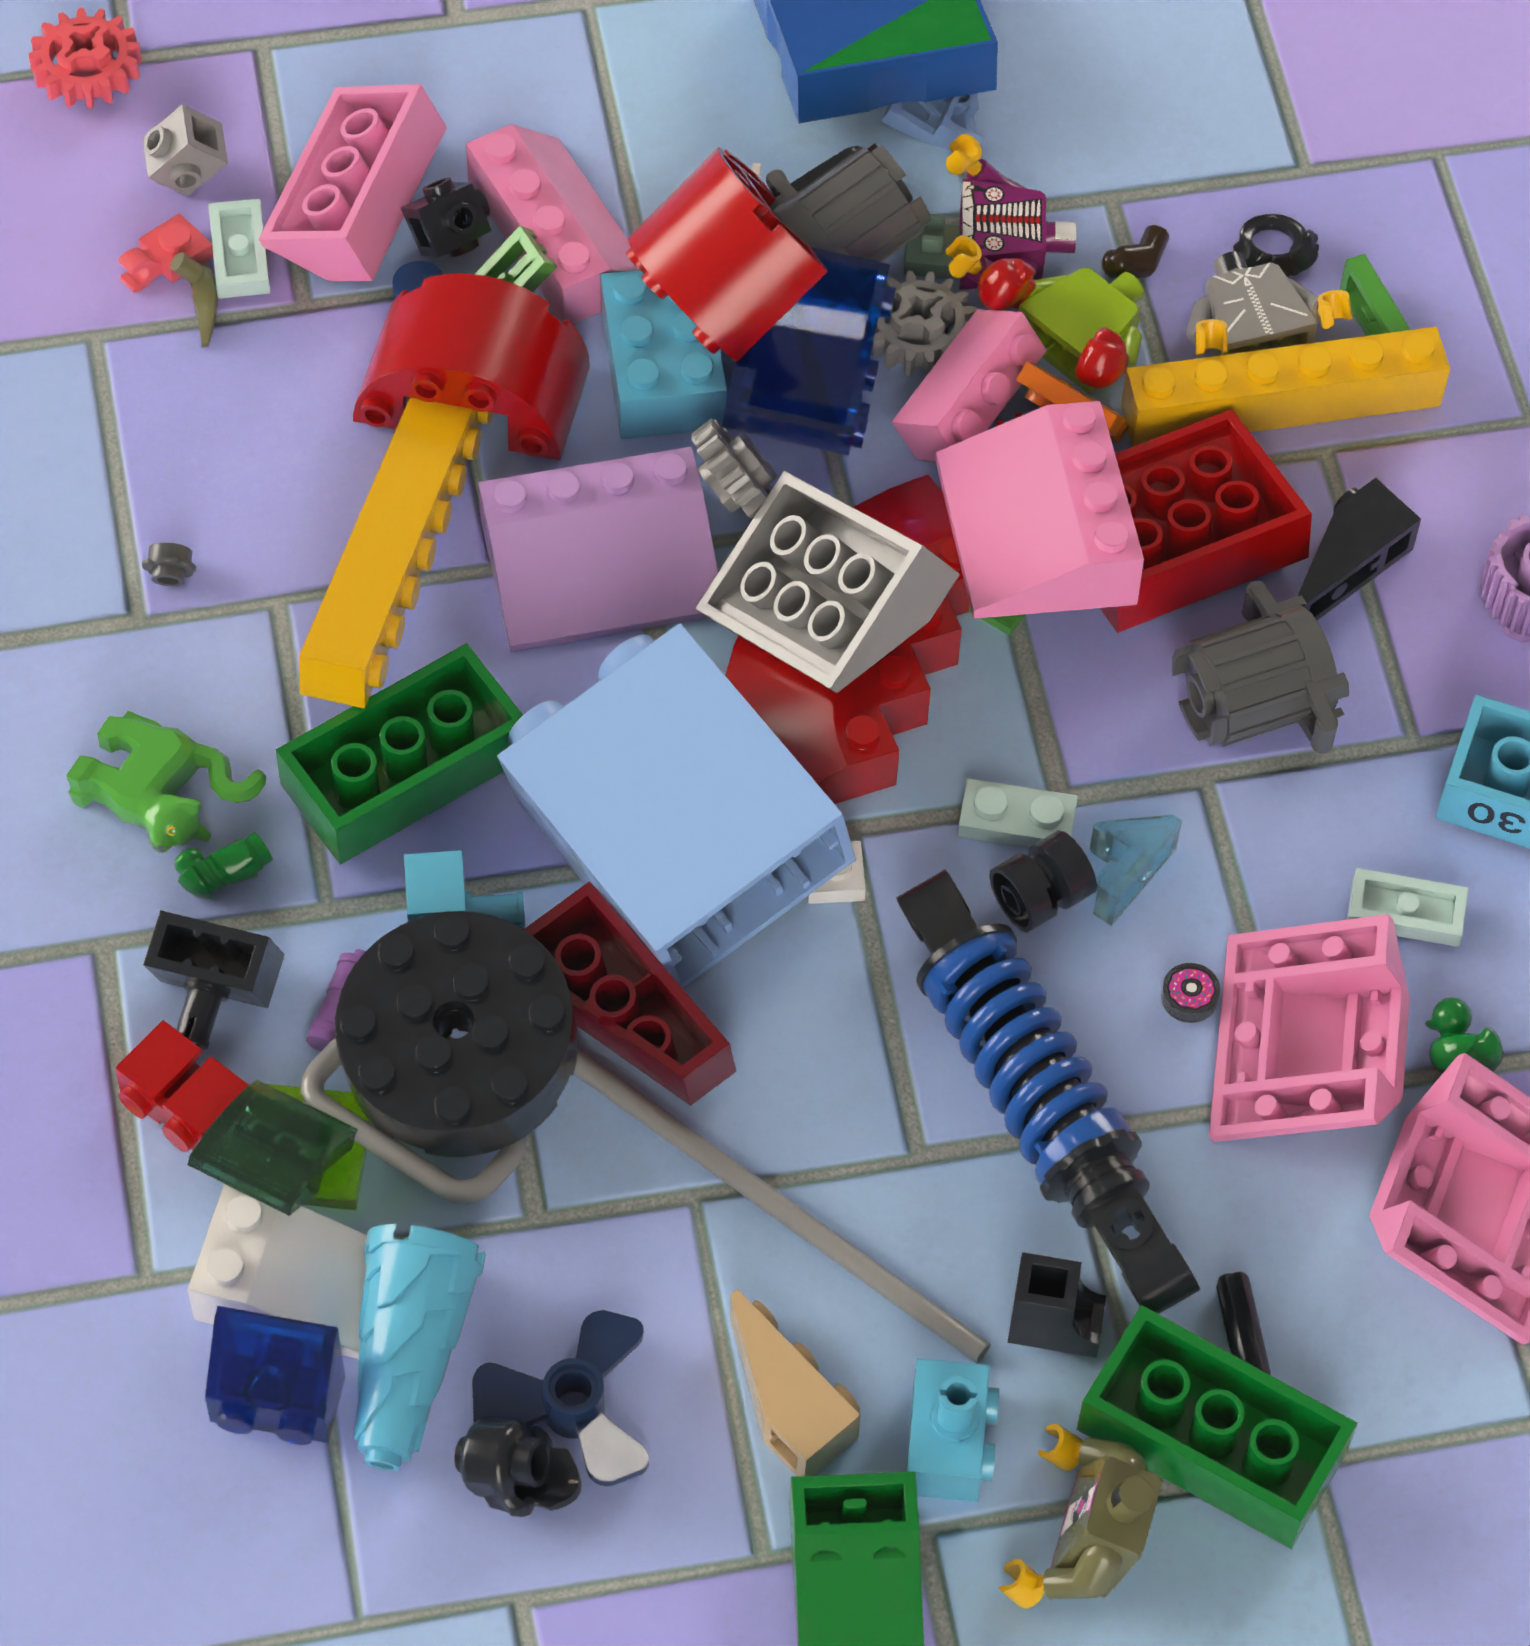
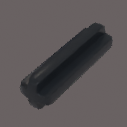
M1244 1272L1223 1274L1218 1278L1216 1290L1230 1353L1270 1375L1271 1371L1249 1276Z

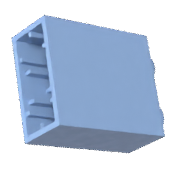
M679 623L655 641L649 635H637L621 643L601 664L598 672L600 681L566 706H563L557 700H550L527 711L510 730L507 739L509 747L498 754L497 757L518 803L584 885L589 881L594 885L683 989L856 861L842 812L682 624Z

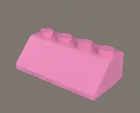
M422 85L335 87L258 239L263 247L329 282L373 281L404 217L401 208L411 203L447 129Z
M511 124L466 143L468 183H472L474 188H478L483 193L490 208V216L504 238L507 240L520 225L532 229L537 236L535 241L542 244L547 251L545 256L553 259L557 265V268L543 281L538 289L544 298L550 302L549 305L562 323L563 321L570 320L574 324L600 313V274L639 269L625 254L630 248L628 239L560 139ZM526 251L520 255L519 260L526 254Z

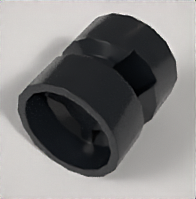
M1061 830L1054 832L1029 847L1028 856L1018 853L991 869L989 874L992 891L1002 911L1012 924L1026 933L1057 916L1058 907L1067 910L1096 893L1097 889L1095 873L1083 849L1074 838Z

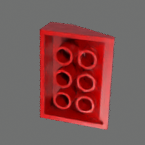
M1232 409L1115 453L1144 557L1137 605L1100 608L1117 633L1309 558L1311 511Z

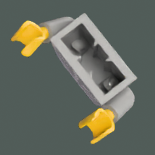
M1228 252L1218 257L1213 264L1216 275L1206 280L1204 297L1195 301L1186 329V337L1189 342L1196 346L1197 355L1204 354L1205 350H1210L1211 357L1313 343L1317 322L1321 323L1324 329H1328L1334 326V319H1353L1349 293L1344 290H1331L1318 296L1292 278H1287L1277 264L1267 263L1248 268L1240 252Z

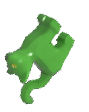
M127 711L123 717L109 716L97 733L100 748L111 753L118 750L130 753L122 765L117 768L102 763L93 757L79 756L66 775L70 786L68 792L75 805L85 807L90 802L96 801L112 811L122 822L146 828L149 833L150 845L160 853H165L172 847L186 845L192 838L208 842L211 838L210 833L200 823L198 816L201 802L196 799L175 796L192 778L198 768H208L210 787L221 799L235 803L251 801L259 795L266 784V775L259 769H256L244 781L234 782L232 780L229 758L219 750L196 743L178 728L163 727L156 721Z

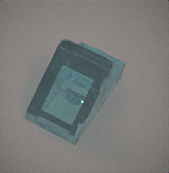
M1174 815L1101 821L1093 825L1090 851L1107 863L1096 877L1097 896L1094 915L1111 926L1117 921L1177 849L1182 824L1181 819Z

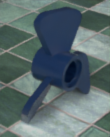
M599 1310L589 1314L583 1320L576 1358L564 1359L554 1364L547 1371L544 1380L496 1363L489 1362L481 1365L475 1371L472 1380L474 1423L478 1419L494 1417L515 1419L531 1426L545 1419L548 1426L556 1434L565 1438L579 1439L586 1472L593 1482L601 1486H613L645 1473L649 1466V1455L646 1449L604 1416L603 1378L642 1342L644 1336L643 1324L636 1318L606 1310ZM572 1391L581 1392L588 1397L584 1403L576 1406L566 1405L559 1400L562 1395Z

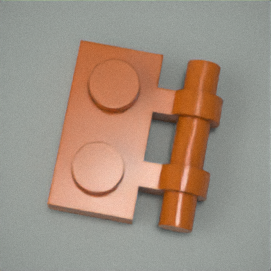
M1027 361L1016 381L1028 387L1024 397L1040 407L1054 404L1098 401L1078 390L1064 379ZM1101 402L1110 438L1119 443L1129 428V424L1125 423L1127 418Z

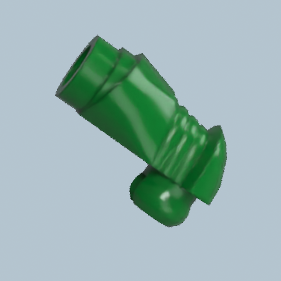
M253 832L247 837H242L209 854L206 859H204L199 849H186L176 857L174 868L181 874L178 883L186 891L198 898L212 900L211 893L215 892V890L226 887L228 884H235L258 877L257 872L262 870L263 866L271 862L273 858L257 833Z

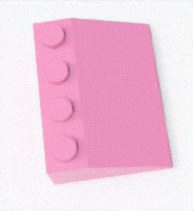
M1101 401L1046 405L936 452V466L973 619L1137 605L1144 557Z

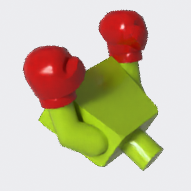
M1003 258L992 263L979 278L977 293L981 302L991 310L1004 311L1008 308H1019V312H1023L1047 350L1042 358L1087 394H1090L1095 388L1104 389L1111 386L1123 374H1126V368L1136 367L1142 335L1138 329L1140 310L1135 303L1143 297L1144 289L1139 280L1131 273L1124 272L1111 283H1108L1092 269L1081 268L1069 276L1061 275L1034 280L1033 276L1036 271L1029 263L1015 258Z

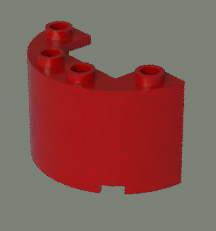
M717 147L628 237L630 248L625 254L644 273L641 279L658 297L664 300L669 296L697 325L692 333L707 350L715 354L721 348L737 362L828 270L812 248L776 217L769 207L776 199L762 179L732 153Z
M455 273L423 279L421 287L409 292L404 289L392 302L355 403L353 421L378 428L396 429L406 407V397L420 399L425 402H438L469 408L478 412L507 415L508 451L522 453L531 457H544L560 461L590 368L587 347L580 333L570 320L563 321L562 323L548 311L550 302L526 288L502 279L477 274Z

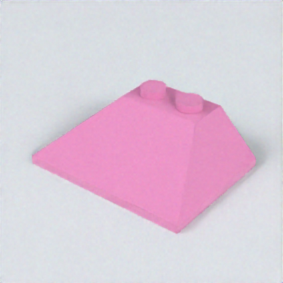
M1389 914L1228 935L1209 1138L1212 1142L1378 1125L1403 1100L1410 996L1394 921Z
M1463 1053L1455 1058L1406 1116L1369 1217L1387 1255L1524 1345L1530 1343V1097L1468 1054Z

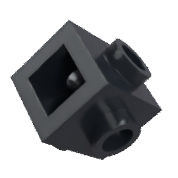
M451 177L443 178L427 185L422 189L424 197L401 208L421 256L439 258L447 253L451 257L463 255L480 245L477 238L492 231L487 217L490 216V208L483 193L478 188H474L472 183L452 182Z

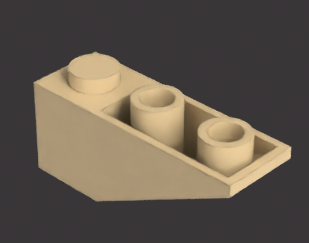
M737 1289L731 1294L730 1322L763 1442L796 1476H814L858 1439L860 1425L859 1405L845 1387L840 1384L832 1386L818 1372L819 1366L817 1361L804 1345L799 1342L791 1344L777 1330V1321L764 1304L757 1300L751 1303Z

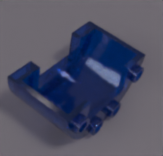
M811 247L828 272L737 361L725 405L722 428L849 456L851 447L862 449L870 409L869 403L861 402L862 391L873 392L879 361L869 359L879 317L890 318L896 288L886 286L890 264Z

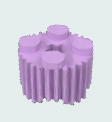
M1524 514L1519 515L1518 521L1513 518L1509 519L1506 532L1501 530L1498 538H1494L1480 584V591H1482L1481 601H1486L1485 610H1492V619H1500L1499 625L1504 628V632L1508 637L1521 642L1530 640V516L1526 517Z

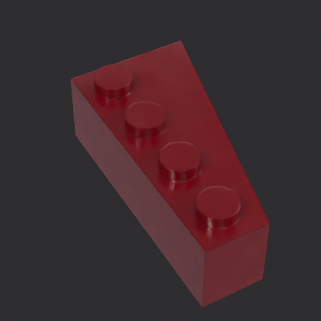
M590 881L523 929L542 943L559 965L570 992L576 1026L691 1106L737 1072L730 1043Z

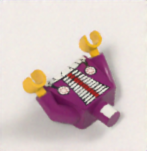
M962 134L949 145L953 153L946 158L947 170L955 175L967 172V179L962 181L960 236L945 250L947 256L954 258L949 264V271L953 277L959 278V289H977L979 278L983 272L999 259L1015 258L1029 263L1036 271L1033 279L1037 280L1043 279L1046 252L1075 253L1076 222L1046 221V195L1044 193L1018 184L1003 176L985 159H980L982 149L979 142L973 136Z

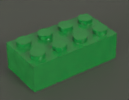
M465 643L370 696L365 709L352 706L275 749L280 785L341 865L504 772L497 755L509 747L507 742L509 732L523 714L470 646Z
M1141 1305L1084 1397L1076 1430L1091 1438L1120 1442L1132 1446L1144 1458L1149 1471L1292 1549L1346 1456L1358 1423Z

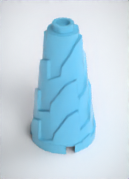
M397 1224L372 1227L367 1233L364 1246L366 1271L359 1324L361 1346L358 1367V1406L353 1439L358 1441V1451L365 1455L364 1464L385 1471L400 1470L401 1462L411 1461L413 1450L419 1452L431 1405L445 1377L451 1351L455 1349L460 1338L477 1278L483 1274L486 1257L485 1250L477 1253L479 1245L464 1237L416 1225H411L409 1236L403 1240L394 1239Z

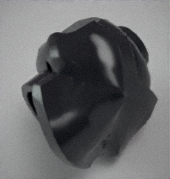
M486 1417L478 1419L468 1429L466 1436L461 1437L457 1443L454 1455L457 1471L461 1473L462 1480L467 1489L476 1496L484 1497L490 1508L505 1511L510 1516L524 1517L530 1515L535 1506L550 1511L563 1508L575 1501L581 1493V1477L572 1455L568 1449L552 1448V1440L548 1433L539 1425L529 1427L515 1419Z

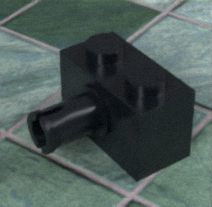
M160 910L143 966L160 982L183 987L188 991L176 1030L193 1043H196L201 1049H208L209 1039L221 1001L225 1002L231 999L268 1009L285 954L270 937Z

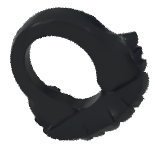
M1263 214L1255 216L1244 223L1240 230L1239 241L1233 248L1234 251L1242 254L1248 268L1274 263L1279 265L1288 278L1290 275H1298L1299 272H1303L1315 263L1318 257L1319 244H1317L1318 235L1312 230L1306 231L1298 221L1285 215ZM1277 230L1287 234L1291 238L1293 245L1287 253L1271 255L1258 249L1253 244L1252 237L1260 231Z

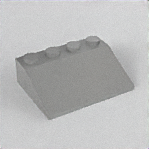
M783 471L695 609L838 693L926 625L960 574L923 545L792 474Z

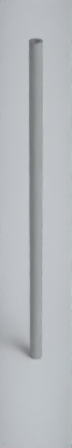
M578 1048L577 1062L574 1070L576 1076L975 1363H979L991 1346L989 1342Z

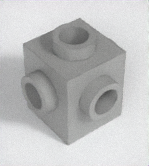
M183 104L162 122L151 128L142 138L148 178L186 196H189L203 183L210 180L215 173L228 163L222 123Z

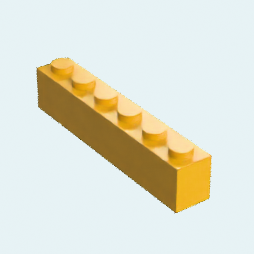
M1437 326L1129 367L1126 368L1121 409L1123 417L1127 418L1125 423L1129 424L1127 431L1132 447L1230 409L1235 412L1249 432L1440 407L1450 366Z

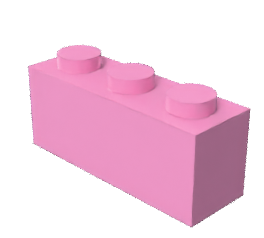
M977 309L891 423L917 460L936 462L935 456L937 451L987 431L1021 386V383L1016 381L1026 361L1037 364L1045 354L1046 348L1023 312Z

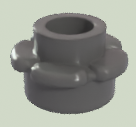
M155 543L150 545L148 559L142 561V568L152 575L151 580L163 586L183 585L185 578L191 577L193 572L196 571V565L192 563L193 551L187 546L176 543Z

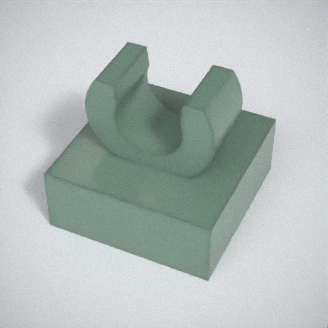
M930 214L931 221L921 227L922 233L906 244L904 275H906L907 271H912L915 276L925 277L930 271L934 272L935 278L955 279L949 271V264L954 258L947 256L945 250L960 235V226L945 224L946 215Z

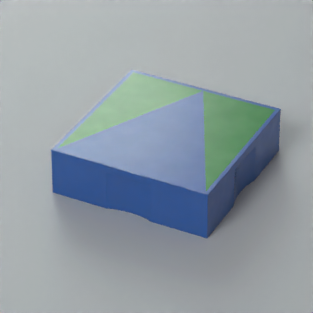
M754 0L767 39L780 57L781 77L798 124L869 112L896 103L928 102L997 90L998 41L981 0Z

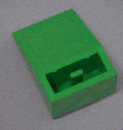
M915 1472L791 1477L789 1513L797 1646H924L920 1530Z

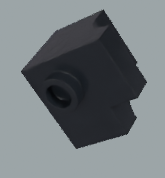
M1022 1252L1007 1343L1097 1358L1106 1295L1098 1294L1088 1289L1080 1279L1082 1262Z

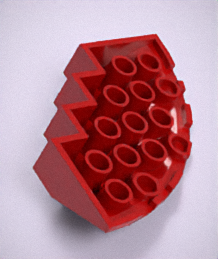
M928 474L889 488L852 507L923 545L960 574L926 625L838 693L739 635L733 646L725 676L834 804L896 785L899 748L893 735L927 725L931 688L925 675L958 665L962 628L956 616L968 613L970 603L944 495Z

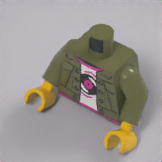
M1051 1424L1045 1428L1047 1433L1059 1440L1055 1448L1049 1452L1038 1450L1039 1456L1065 1471L1072 1470L1079 1463L1082 1467L1077 1472L1050 1569H1047L1044 1575H1039L1021 1559L1009 1561L1004 1566V1571L1016 1581L1010 1585L1000 1586L999 1590L1021 1608H1031L1041 1600L1044 1594L1049 1600L1096 1598L1100 1596L1105 1598L1140 1559L1144 1551L1161 1489L1162 1478L1147 1471L1146 1461L1132 1446L1091 1437L1083 1441L1080 1437L1058 1424Z

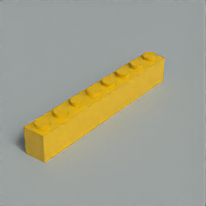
M409 398L299 654V685L301 695L365 709L373 688H382L388 671V651L390 648L398 649L401 643L405 625L404 612L406 609L414 610L417 604L421 585L420 573L421 571L429 572L432 567L436 552V534H445L448 528L452 508L450 500L452 496H461L466 480L467 459L473 461L476 459L481 443L480 427L482 424L489 425L494 413L478 412L469 408Z

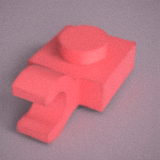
M179 213L140 237L139 248L128 250L118 259L119 263L128 271L120 276V280L133 293L144 289L151 281L162 274L171 283H174L181 276L170 269L173 258L178 253L183 252L196 262L204 264L213 258L212 243Z

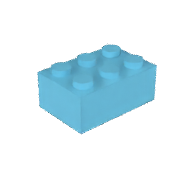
M633 270L600 274L601 316L620 439L694 432L711 418L713 420L716 419L723 428L726 427L727 389L720 349L715 354L707 350L692 333L697 325L669 296L664 300L658 297L641 279V276L644 274L642 271Z

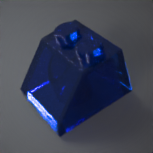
M217 1306L205 1391V1401L210 1422L217 1423L223 1430L236 1434H249L252 1432V1429L275 1433L283 1441L297 1445H308L312 1440L329 1443L345 1381L338 1327Z

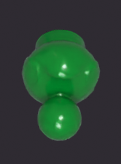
M1450 997L1439 1001L1433 1009L1431 1019L1425 1022L1429 1029L1435 1030L1441 1035L1430 1046V1062L1438 1071L1444 1073L1458 1055L1466 1053L1493 1072L1501 1064L1504 1055L1500 1037L1491 1027H1485L1479 1034L1465 1033L1471 1025L1472 1014L1469 1006L1459 998Z

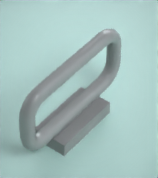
M336 1038L330 1041L309 1064L301 1078V1095L306 1107L316 1117L438 1196L454 1203H473L486 1199L518 1167L526 1152L525 1136L517 1142L502 1148L475 1178L460 1180L451 1176L396 1139H392L325 1093L324 1084L326 1080L342 1064L337 1050Z

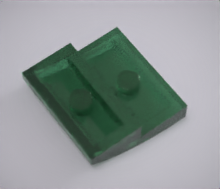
M255 1080L214 1121L189 1155L187 1165L290 1216L319 1192L324 1172L353 1148L358 1129L259 1080Z

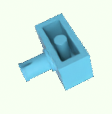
M462 850L404 854L408 922L431 914L464 911L492 915L525 929L523 892L471 897V891H465Z
M917 1358L906 1471L915 1472L917 1496L978 1502L981 1480L993 1481L996 1445L984 1443L985 1424H997L999 1388L988 1387L990 1365Z

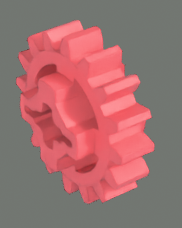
M78 8L76 18L69 19L66 14L61 12L58 14V25L54 26L44 22L41 25L43 37H32L33 52L29 53L31 72L34 73L37 88L46 87L47 96L50 100L64 95L67 107H72L77 99H84L86 107L93 108L94 98L102 97L105 102L110 104L113 102L112 92L114 90L127 94L130 91L128 79H138L140 76L138 64L142 63L140 45L136 41L135 30L133 27L124 29L121 16L107 21L104 9H99L94 17H87L84 8ZM115 50L118 52L116 60L113 59V52ZM57 56L58 64L54 66L53 60Z

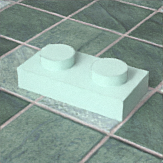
M260 198L208 203L218 299L270 294L266 248L258 240L264 229Z
M967 778L957 837L1029 848L1058 830L1064 831L1071 836L1078 795Z
M1356 868L1352 881L1347 919L1389 914L1394 921L1396 935L1399 937L1459 947L1463 935L1469 887Z

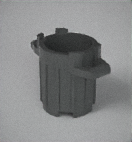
M876 143L866 149L861 146L798 192L788 182L783 171L773 170L766 176L767 186L776 199L769 207L776 217L812 248L828 270L816 285L829 297L825 302L830 308L852 293L858 300L861 308L865 310L874 309L879 303V296L867 272L922 233L921 227L931 221L930 213L921 196L913 201L910 191L903 182L902 178L906 176V173L892 155L882 145L877 147Z
M1252 581L1247 585L1241 612L1244 619L1248 622L1189 640L1187 646L1175 650L1172 656V676L1185 674L1189 697L1178 702L1187 725L1198 741L1209 738L1208 746L1221 744L1223 747L1298 722L1311 742V747L1316 752L1327 753L1332 749L1338 727L1337 718L1345 715L1341 707L1337 709L1335 707L1338 699L1349 696V682L1344 672L1337 674L1331 648L1321 626L1313 614L1304 606H1301L1306 604L1302 595L1277 603L1263 582Z

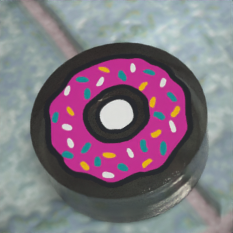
M1196 963L1177 965L1164 978L1161 991L1163 1007L1169 1015L1179 1021L1186 1023L1203 1021L1216 1010L1220 995V984L1216 975L1203 965Z

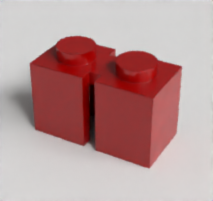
M162 1020L115 1067L120 1089L118 1096L123 1105L138 1118L144 1119L148 1115L159 1125L163 1122L165 1124L162 1127L164 1135L179 1150L188 1152L192 1149L208 1161L255 1113L251 1087L212 1056L201 1066L196 1064L195 1062L203 1055L202 1049L166 1021Z

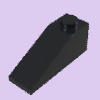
M1374 478L1359 490L1357 488L1349 489L1339 498L1334 506L1333 516L1297 595H1302L1306 604L1301 606L1310 611L1316 620H1319L1414 549L1421 518L1377 478Z

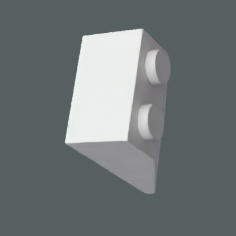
M224 1184L188 1287L194 1320L359 1359L361 1346L359 1324L366 1271L364 1246L367 1235L283 1197Z

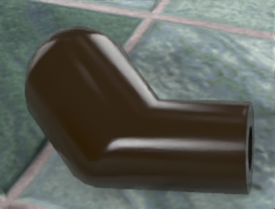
M1150 225L1145 229L1139 244L1117 247L1116 250H1108L1102 257L1104 273L1110 278H1117L1124 272L1131 273L1137 279L1151 276L1157 269L1169 241V233L1161 226Z

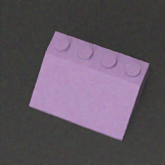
M692 446L478 482L480 520L510 652L709 618L695 608L718 574L703 488Z

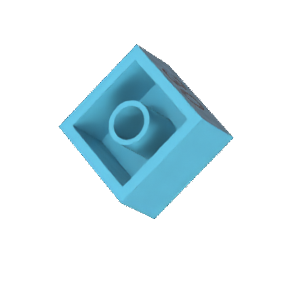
M1475 694L1444 786L1436 819L1530 848V711Z

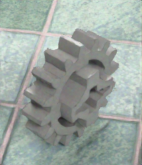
M907 271L906 281L903 283H899L892 276L888 277L886 280V291L875 288L879 296L878 305L874 309H864L863 340L871 341L870 354L872 357L885 353V368L891 369L897 363L904 365V374L906 376H911L915 367H922L923 372L927 376L976 311V307L968 306L969 293L967 291H960L954 294V280L949 278L941 285L935 283L934 272L930 271L924 280H917L912 271ZM891 313L890 322L886 324L885 320ZM953 323L954 327L948 334V326Z
M711 418L691 434L693 437L691 440L698 448L696 451L705 460L697 469L703 480L712 488L722 504L731 513L742 507L748 518H754L773 487L770 483L777 478V475L746 434L742 432L736 438H733L726 427L723 428L716 419L713 420Z

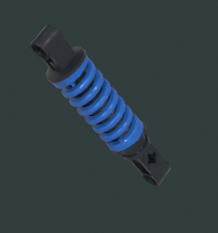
M946 869L896 897L902 912L918 939L925 943L931 953V956L922 965L917 974V986L922 994L929 998L933 1007L939 1013L945 1015L946 1029L954 1038L960 1040V1052L969 1063L974 1064L976 1079L984 1088L990 1089L991 1104L999 1113L1005 1114L1004 1121L1007 1131L1014 1138L1020 1139L1019 1146L1022 1156L1029 1163L1036 1165V1179L1040 1184V1192L1047 1201H1056L1057 1203L1069 1201L1072 1205L1071 1214L1079 1227H1096L1120 1267L1122 1277L1139 1306L1143 1305L1160 1314L1200 1291L1201 1289L1174 1243H1170L1143 1198L1150 1188V1182L1143 1171L1136 1169L1133 1165L1142 1147L1141 1139L1136 1132L1131 1131L1119 1110L1113 1107L1102 1108L1107 1101V1089L1099 1082H1087L1092 1075L1091 1063L1084 1057H1072L1077 1048V1041L1072 1034L1057 1032L1061 1027L1062 1016L1053 1007H1043L1047 997L1045 988L1037 982H1028L1031 978L1032 967L1025 959L1015 958L1017 954V938L1008 925L1000 923L978 927L970 915L971 912ZM966 1016H970L969 1022L965 1021ZM985 1041L986 1044L981 1046L980 1042ZM1131 1225L1140 1233L1137 1238L1132 1240L1123 1233V1230Z

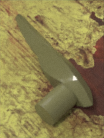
M180 252L171 261L170 269L190 282L193 290L192 299L195 314L198 319L201 335V348L209 346L217 315L218 295L216 281L211 269L207 265L196 262L183 252Z

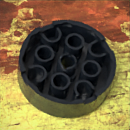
M464 911L443 912L420 917L400 925L377 940L360 957L347 976L337 1003L335 1015L336 1045L349 1087L357 1104L371 1123L392 1139L397 1138L409 1145L424 1149L425 1154L443 1157H470L490 1153L517 1142L534 1131L551 1115L558 1106L557 1100L565 1089L570 1075L574 1074L578 1054V1032L570 992L559 965L544 945L530 933L511 922L492 915ZM453 1029L468 1032L461 1038L447 1039L452 1034Z

